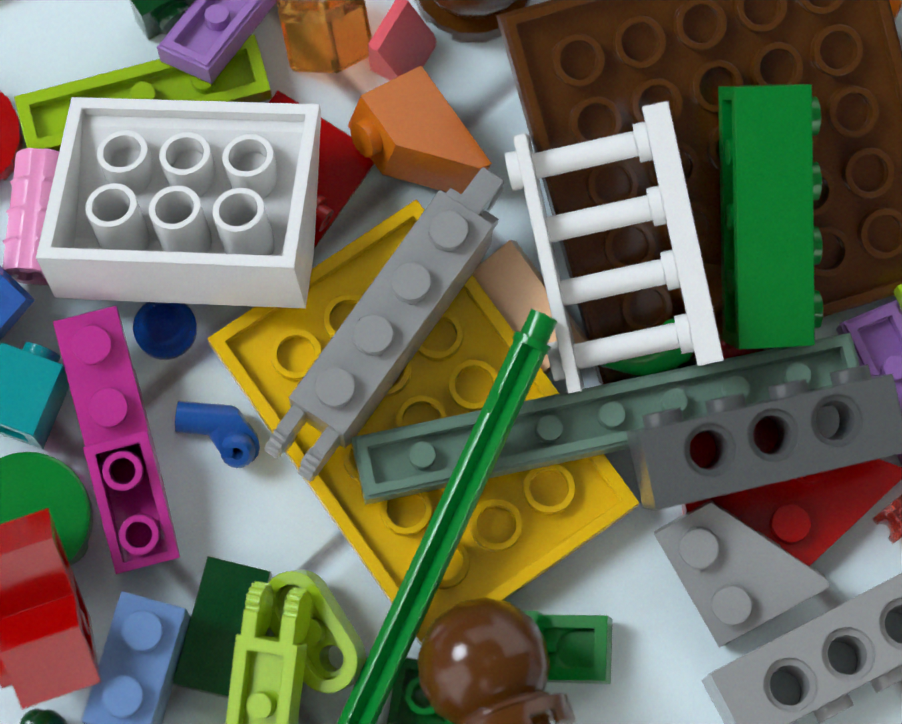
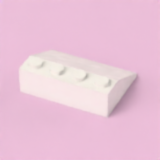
M71 97L36 259L54 297L62 299L306 308L315 244L321 128L320 104Z

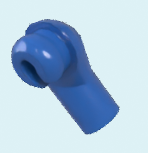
M178 401L175 415L176 433L208 435L220 452L224 463L233 468H244L256 459L260 450L258 435L237 407L224 404Z

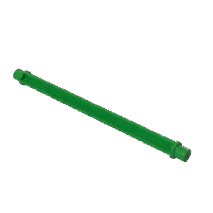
M531 309L521 332L515 331L512 337V345L337 724H376L543 359L551 349L547 344L558 322L556 319Z

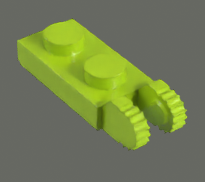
M257 581L252 583L248 594H246L241 634H237L235 640L225 724H298L307 643L303 641L310 628V611L312 609L309 590L294 587L292 590L290 589L284 601V614L281 621L280 637L278 638L265 635L272 621L274 588H271L272 584Z

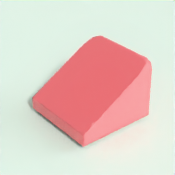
M394 1L368 43L370 70L389 81L419 66L424 67L436 47L434 34L409 1Z

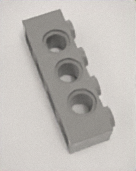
M902 573L708 674L702 680V683L724 724H791L812 712L817 721L821 723L853 706L854 704L848 693L870 682L875 692L878 693L902 680V644L891 639L885 628V619L889 612L902 614ZM831 642H843L853 649L857 657V666L853 674H841L830 665L828 648ZM774 672H787L797 679L801 694L796 705H784L773 697L770 690V679Z

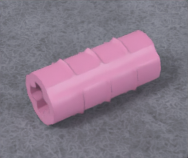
M26 148L16 153L13 180L10 181L12 185L10 208L6 211L8 214L6 239L2 241L5 245L2 268L18 283L49 285L36 259L59 151Z

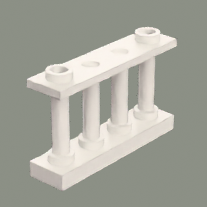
M668 101L643 106L645 122L632 124L634 131L533 153L530 136L524 133L513 136L516 151L505 153L512 190L524 189L551 316L558 321L554 328L557 341L547 344L551 347L548 359L554 381L566 380L568 394L582 391L584 383L581 369L677 348H681L682 354L695 351L698 366L724 361ZM638 156L641 163L654 161L659 186L646 188L647 195L547 217L539 181L540 178ZM652 220L654 227L667 224L672 250L660 252L661 259L561 280L553 242ZM667 284L668 290L681 288L686 313L674 316V323L575 344L567 309L568 305Z

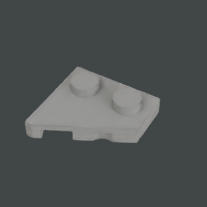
M713 500L705 502L654 532L655 537L719 648L830 587L824 574L815 568L812 569L782 549L779 544L740 521L737 516Z

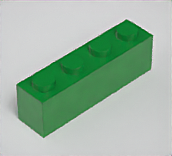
M812 84L718 86L723 341L737 349L815 346V329L820 328L823 321L822 297L818 290H814V265H818L821 262L823 251L820 229L813 224V200L820 198L822 189L820 166L817 162H813L812 136L818 135L821 126L819 100L817 97H812Z

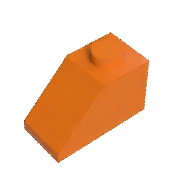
M422 66L362 94L348 124L352 140L358 151L363 156L371 158L381 174L444 192L452 188L462 194L480 169L484 167L489 170L492 164Z

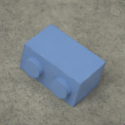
M121 591L98 665L101 682L92 685L81 722L84 724H162L191 619L190 614L185 608Z

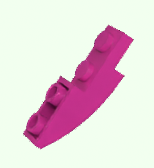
M112 306L53 321L85 445L83 450L115 573L119 574L180 558L153 437L118 307Z

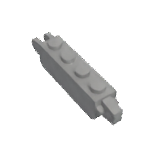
M482 167L462 194L452 188L447 193L441 190L437 192L290 395L291 408L264 447L265 452L278 459V457L288 451L295 441L297 434L307 422L322 433L314 446L303 457L300 469L298 470L299 475L311 482L319 474L338 446L341 445L343 448H346L351 443V437L358 435L486 255L492 242L493 230L499 220L489 212L503 193V179Z

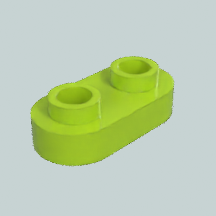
M308 570L287 571L274 576L268 583L272 584L271 588H274L273 614L269 627L275 637H280L284 601L290 589L292 590L293 587L306 589L311 594L310 628L303 641L307 643L303 676L305 684L321 693H334L353 686L367 659L365 646L325 581L317 574ZM332 646L338 647L343 654V664L340 669L335 668L330 663L329 651Z

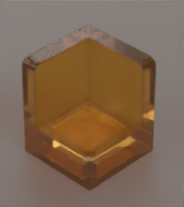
M365 0L276 1L289 65L293 71L338 74L369 57L368 43L372 39Z

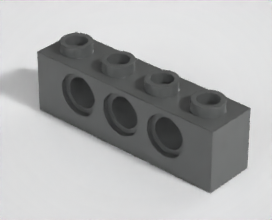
M869 364L830 372L832 384L809 389L807 379L769 386L770 399L746 404L744 393L705 401L707 413L683 418L681 407L642 415L644 427L626 431L643 508L661 510L901 454L902 412L893 374L871 375ZM827 402L835 407L840 419L837 431L828 439L819 432L816 425L817 413ZM765 416L775 423L778 430L777 442L767 453L761 452L753 440L754 427ZM701 431L709 433L716 444L714 459L703 468L698 467L692 461L689 453L693 437Z

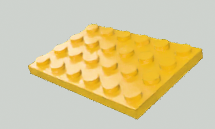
M417 199L312 268L306 308L255 306L207 338L213 351L271 433L274 432L291 408L290 395L424 212V208ZM473 275L470 276L357 436L482 410L512 345V337L515 332ZM541 368L538 370L525 401L560 394ZM307 422L297 434L291 447L285 452L297 470L300 469L301 461L307 451L314 446L322 435L320 431ZM350 443L346 448L339 445L314 480L309 482L304 477L303 479L392 604L445 488L365 505L352 445ZM601 454L488 479L417 633L416 640L420 646L429 627L436 618L457 603L484 597L501 601L507 600L639 506L640 502L607 457Z

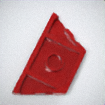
M771 419L758 421L753 430V440L756 447L761 452L767 453L775 446L778 439L777 427ZM707 432L696 434L690 443V457L698 467L703 468L710 464L716 454L715 441ZM875 459L682 504V511L684 515L705 502L713 500L737 516L740 521L755 531L761 532L779 544L782 549L810 567L902 480V467L881 459Z

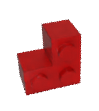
M49 508L0 524V687L3 689L13 686L23 710L100 683L101 679L91 617Z

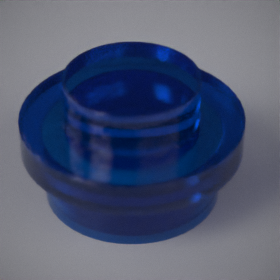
M146 302L138 310L134 318L133 333L138 346L145 354L159 360H170L180 357L191 348L197 335V322L187 304Z

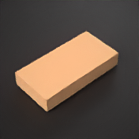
M509 240L479 264L472 275L514 332H521L531 309L552 317L544 279L517 241ZM568 312L575 344L589 341ZM555 329L548 343L557 341ZM545 355L540 366L546 375L551 371L548 355Z

